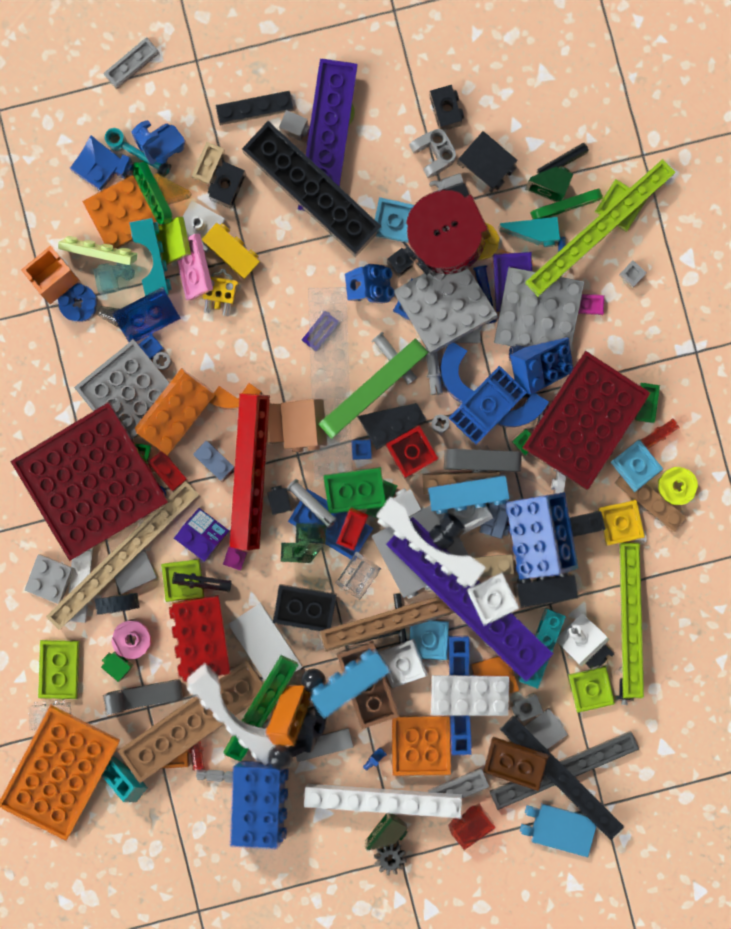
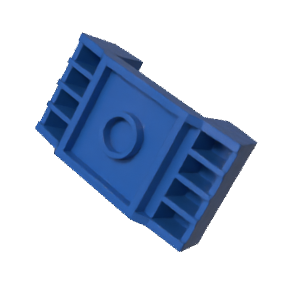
M499 365L458 407L449 419L477 445L527 391Z

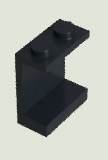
M482 131L461 155L457 164L462 169L464 167L468 168L490 187L489 191L492 193L495 189L498 191L505 183L503 179L507 174L511 176L517 169L515 165L518 160Z

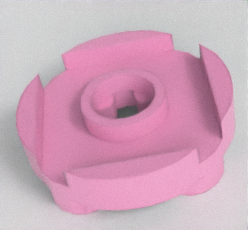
M128 620L119 624L114 630L112 637L113 649L124 658L136 659L141 657L151 646L149 629L140 621ZM129 634L136 637L134 645L126 641L129 639Z

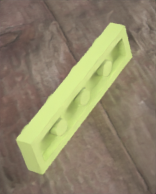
M67 236L58 242V249L127 265L137 261L138 253L131 252L128 248L116 249L110 244L98 245L95 244V241H80L74 236Z

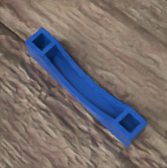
M448 636L449 675L469 676V636ZM450 715V752L452 755H471L470 715Z

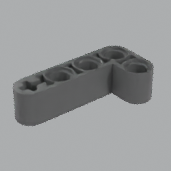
M470 449L444 450V469L521 472L522 452Z
M175 679L108 692L103 695L106 715H111L128 709L180 700L184 696L181 680Z

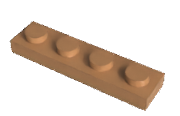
M500 471L423 474V493L429 494L428 488L500 477Z
M621 475L614 482L672 532H675L687 518L647 484H644L634 492Z

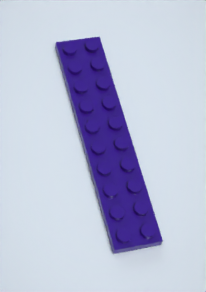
M414 517L410 519L414 530L429 546L440 552L452 555L448 550L439 547L431 539L429 532ZM394 535L386 545L525 682L553 655L512 613L483 625L467 591L471 587L469 585L464 587L456 581L458 579L456 575L452 573L449 576L441 570L442 565L437 561L433 564L426 559L425 556L427 554L421 549L417 552L410 547L409 544L411 542L404 538L402 541ZM477 580L473 586L480 584V582Z

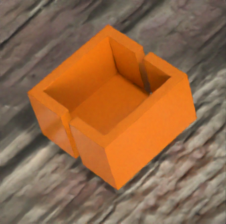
M51 245L21 269L31 284L49 304H52L80 281Z

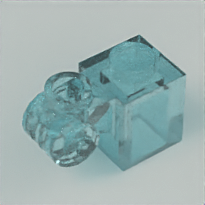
M116 262L117 265L109 266V264L98 265V268L93 269L97 291L100 294L120 291L118 278L122 276L125 280H131L135 275L134 269L130 265Z

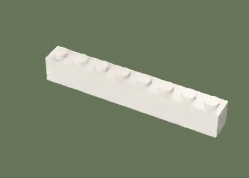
M307 784L305 787L304 807L461 818L462 794Z

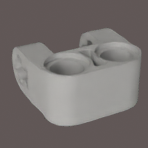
M441 129L428 132L409 144L414 154L429 146L437 160L423 168L427 178L442 172L455 161V149L446 133ZM439 136L443 141L435 143L433 138ZM449 153L451 154L452 158L449 160L443 159L442 154Z

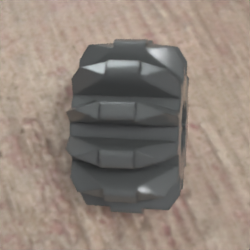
M394 844L389 847L385 846L383 847L384 849L377 848L378 853L374 854V858L377 859L375 866H381L379 872L382 873L386 869V874L389 876L390 870H393L396 875L398 874L397 868L400 870L404 869L401 863H406L407 861L405 857H402L406 852L405 850L399 851L401 849L400 844L395 848ZM388 855H393L392 862H388Z

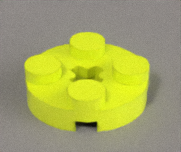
M682 467L670 468L658 480L660 495L672 505L686 504L696 495L698 482L695 475L688 469ZM675 481H677L678 483L681 482L683 484L680 487L681 491H678L677 489L674 490L673 486L675 485Z

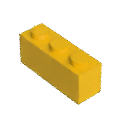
M216 222L201 241L244 280L260 262L257 259L259 256L252 249L248 251L244 248L243 245L245 243L239 237L233 238L229 234L230 229L223 223L219 225Z

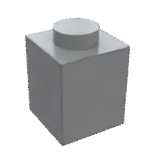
M286 110L280 123L279 131L301 141L303 136H307L310 126H308L307 118Z

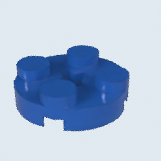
M80 283L72 286L58 298L60 312L70 321H88L97 310V297L89 287ZM75 299L83 300L80 308L73 306Z

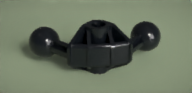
M315 668L305 671L301 678L302 686L311 695L312 689L320 683L326 684L324 673ZM314 703V707L308 708L294 746L276 745L269 751L268 762L273 769H287L291 765L293 757L303 752L311 753L316 743L320 740V736L325 731L327 717L324 718Z

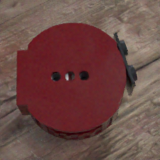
M441 190L425 195L412 207L406 220L407 237L411 248L405 242L403 244L406 246L404 251L413 261L416 259L419 261L417 265L426 275L430 273L434 277L435 275L432 271L439 274H456L470 268L480 258L486 244L484 240L491 237L472 195L464 198L461 193Z

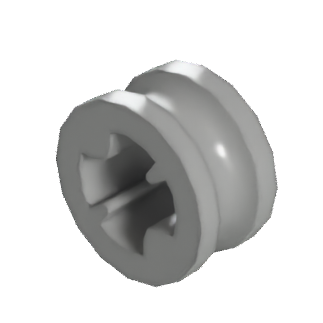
M159 352L154 356L153 363L158 369L166 370L171 365V358L168 354ZM160 356H163L164 359L167 358L164 366L157 363L160 360Z

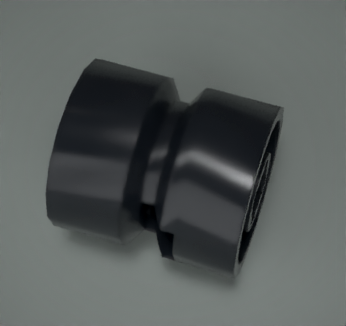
M446 513L440 520V525L436 524L429 531V536L439 547L447 550L454 543V538H459L466 528L456 516Z

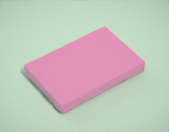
M193 234L188 237L191 254L177 260L186 300H193L213 290L200 234Z

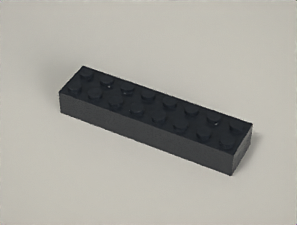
M267 121L242 148L243 153L355 258L381 231L382 226L271 122Z

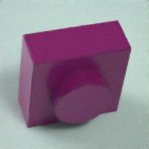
M229 546L223 565L241 571L247 552Z

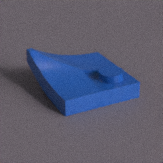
M91 135L81 153L71 165L70 170L101 192L115 175L121 158Z

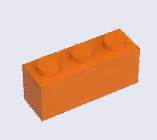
M287 685L282 692L273 711L270 724L266 729V735L273 745L294 746L311 702V695L305 690L304 686Z

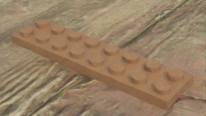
M247 660L232 670L229 675L219 679L221 697L227 708L235 716L252 704L263 685ZM198 696L189 700L118 750L139 783L224 724L216 720L213 715L214 712L210 708L207 710L201 704V699Z

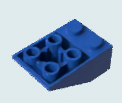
M568 337L528 346L510 355L514 380L530 395L568 376L573 370Z

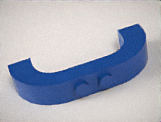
M453 342L448 345L443 354L440 373L447 392L462 404L474 391L465 386L459 377V365L467 350ZM536 393L529 395L521 408L510 410L496 425L508 428L526 425L544 411L549 401Z

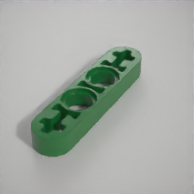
M146 162L134 163L132 170L134 178L157 223L160 225L171 223V209Z
M595 189L531 211L530 214L532 220L549 218L603 199L600 189Z

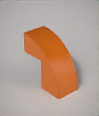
M250 383L247 384L242 392L262 395V391ZM218 386L214 392L215 396L209 403L222 409H239V398Z

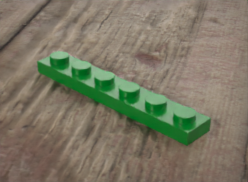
M280 655L243 717V722L262 728L299 666L296 661ZM234 735L223 752L225 756L241 762L249 748L245 749L240 744L239 738Z

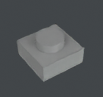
M632 260L619 276L633 288L644 277L646 272Z

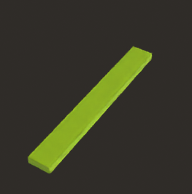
M619 543L623 698H644L640 543Z

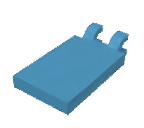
M541 803L540 809L526 805V815L536 818L533 827L521 823L520 832L522 835L532 836L531 841L533 843L584 857L589 856L596 825L586 815Z

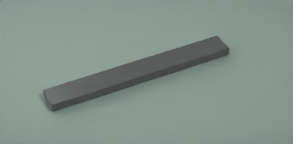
M628 731L565 758L560 762L576 777L637 751L639 748L632 732ZM544 774L539 791L509 782L489 792L497 810L553 787L555 784Z

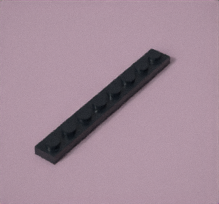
M513 715L500 728L514 744L549 755L544 774L610 840L624 828V825Z

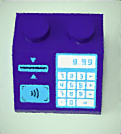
M198 508L173 539L205 562L230 530Z

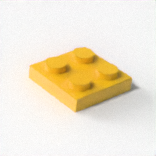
M637 500L598 508V511L602 512L605 525L603 534L606 546L645 537Z

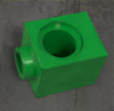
M109 652L102 659L104 664L101 668L119 682L134 665L116 652L112 654Z

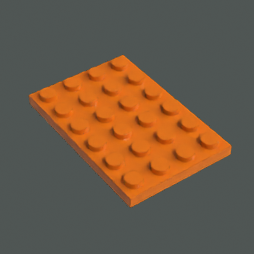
M50 705L0 799V808L67 841L116 750L120 739Z

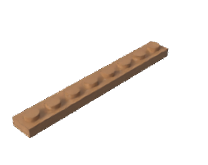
M438 596L320 631V637L325 652L451 615L455 612Z

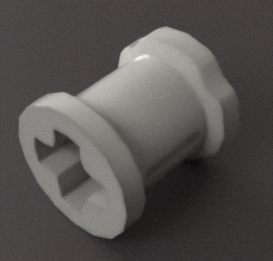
M441 414L435 416L431 424L433 430L438 433L446 431L449 427V419ZM437 419L445 421L442 429L440 426L436 427Z

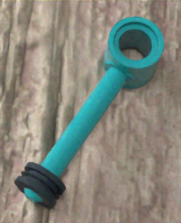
M110 128L106 131L104 138L110 149L114 151L124 149L151 165L141 150L126 142L127 140L120 129ZM113 136H120V140L117 143H111V138ZM156 162L151 165L158 170L157 174L162 175L163 178L169 174L171 164L167 162L163 164Z

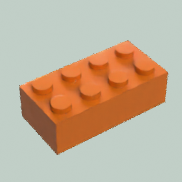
M181 368L136 425V433L168 455L215 396L214 392Z

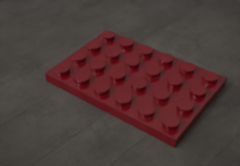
M584 351L522 448L582 488L589 490L650 395V392L594 355Z

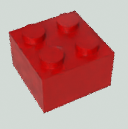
M420 425L385 445L404 479L438 460Z

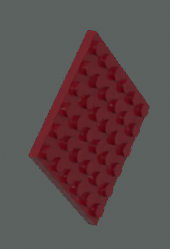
M110 402L10 461L69 561L169 502Z

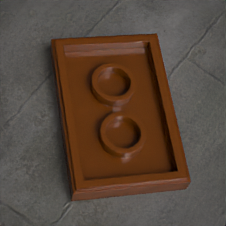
M493 736L483 773L539 791L549 755Z

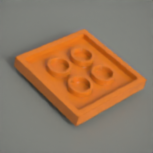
M133 175L82 201L104 244H110L116 249L133 241L129 222L153 218V221L157 222Z
M399 716L392 719L393 776L451 775L450 716Z

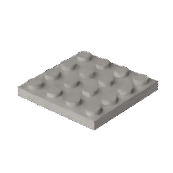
M508 267L494 343L507 346H515L517 344L528 347L568 337L571 348L584 281L560 277L538 297L525 284L536 272Z
M469 269L456 274H439L432 271L435 275L434 277L430 273L428 275L424 273L394 290L395 297L401 304L430 355L498 318Z
M133 339L74 388L93 411L110 402L133 440L138 435L135 430L136 425L165 390L169 382Z

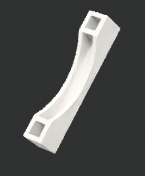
M390 497L378 513L379 524L386 529L389 526L395 530L394 535L402 541L404 538L411 542L409 546L417 552L421 549L427 554L425 558L433 564L436 561L442 565L441 570L449 576L452 573L458 577L456 581L464 587H467V585L472 587L485 570V567L471 556L448 555L429 546L414 530L409 520L407 509Z
M206 664L201 666L187 678L189 692L193 696L197 695L201 699V704L207 710L210 708L214 712L213 715L220 723L223 722L228 732L232 736L236 735L239 738L240 744L245 749L249 748L252 751L251 754L256 761H261L264 765L269 763L268 753L276 745H273L266 735V729L248 725L233 715L221 697L218 676Z

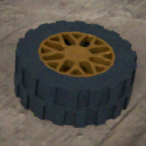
M138 593L95 599L97 615L140 608Z

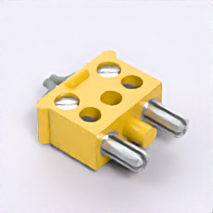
M221 269L220 272H215L210 277L213 287L212 295L208 296V292L203 294L202 299L205 300L204 312L210 313L212 301H215L214 309L220 310L221 303H224L222 315L229 316L231 304L235 302L236 289L239 283L234 281L232 276L226 273V270ZM224 273V275L229 277L230 280L216 278L214 276ZM218 292H222L221 297H217ZM228 293H231L230 299L226 298Z

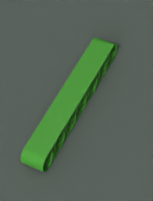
M415 338L318 425L332 439L429 352Z

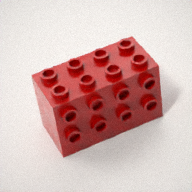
M219 595L173 602L172 607H169L170 619H174L175 626L171 628L173 639L177 638L178 643L174 649L175 656L180 658L181 663L177 666L179 678L183 677V682H186L187 678L204 664L217 676L229 675L230 669Z

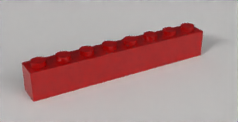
M240 393L230 532L231 548L246 551L260 549L270 395Z

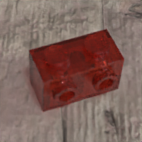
M480 803L469 807L461 815V818H454L448 824L452 836L463 850H466L496 828L493 820Z

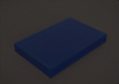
M164 287L112 313L113 318L128 342L133 339L137 342L181 319Z

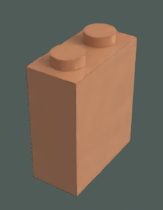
M323 399L281 403L284 449H292V452H304L303 448L313 451L320 450V446L327 445L326 433L318 425L325 418Z

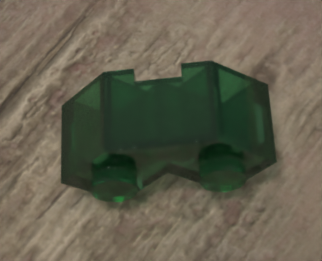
M296 523L295 543H281L280 562L311 563L326 544V525Z

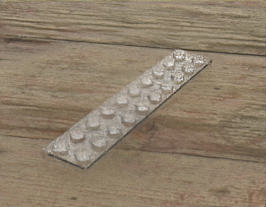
M346 287L308 288L312 399L324 400L325 417L350 396ZM351 422L332 439L326 434L327 445L320 446V450H314L315 480H324L323 475L353 471Z

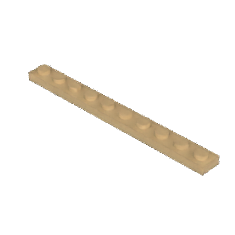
M185 481L167 498L169 501L167 504L155 510L45 617L60 630L199 494Z

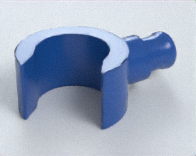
M381 747L378 748L369 757L363 768L368 770L373 766H377L378 762L387 755Z

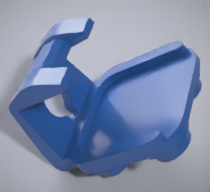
M146 120L136 125L132 130L136 145L143 151L151 165L156 162L163 164L168 161L170 156L184 150L185 139L174 125L166 123L150 133L147 128L151 126V123Z
M367 264L364 267H359L345 273L347 300L361 301V299H367L371 303L382 304L390 302L395 294L394 289L390 285V279L392 278L391 269L384 265ZM356 282H360L361 286H358L356 290Z

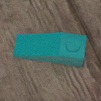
M557 217L506 222L499 225V231L537 245H544V247H553L560 240Z
M112 755L102 774L103 779L122 802H137L148 787L143 781L139 783L130 768Z

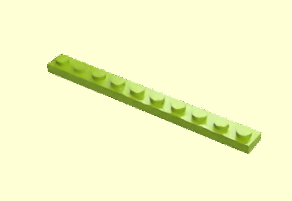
M663 159L659 161L533 274L525 284L539 297L676 172Z

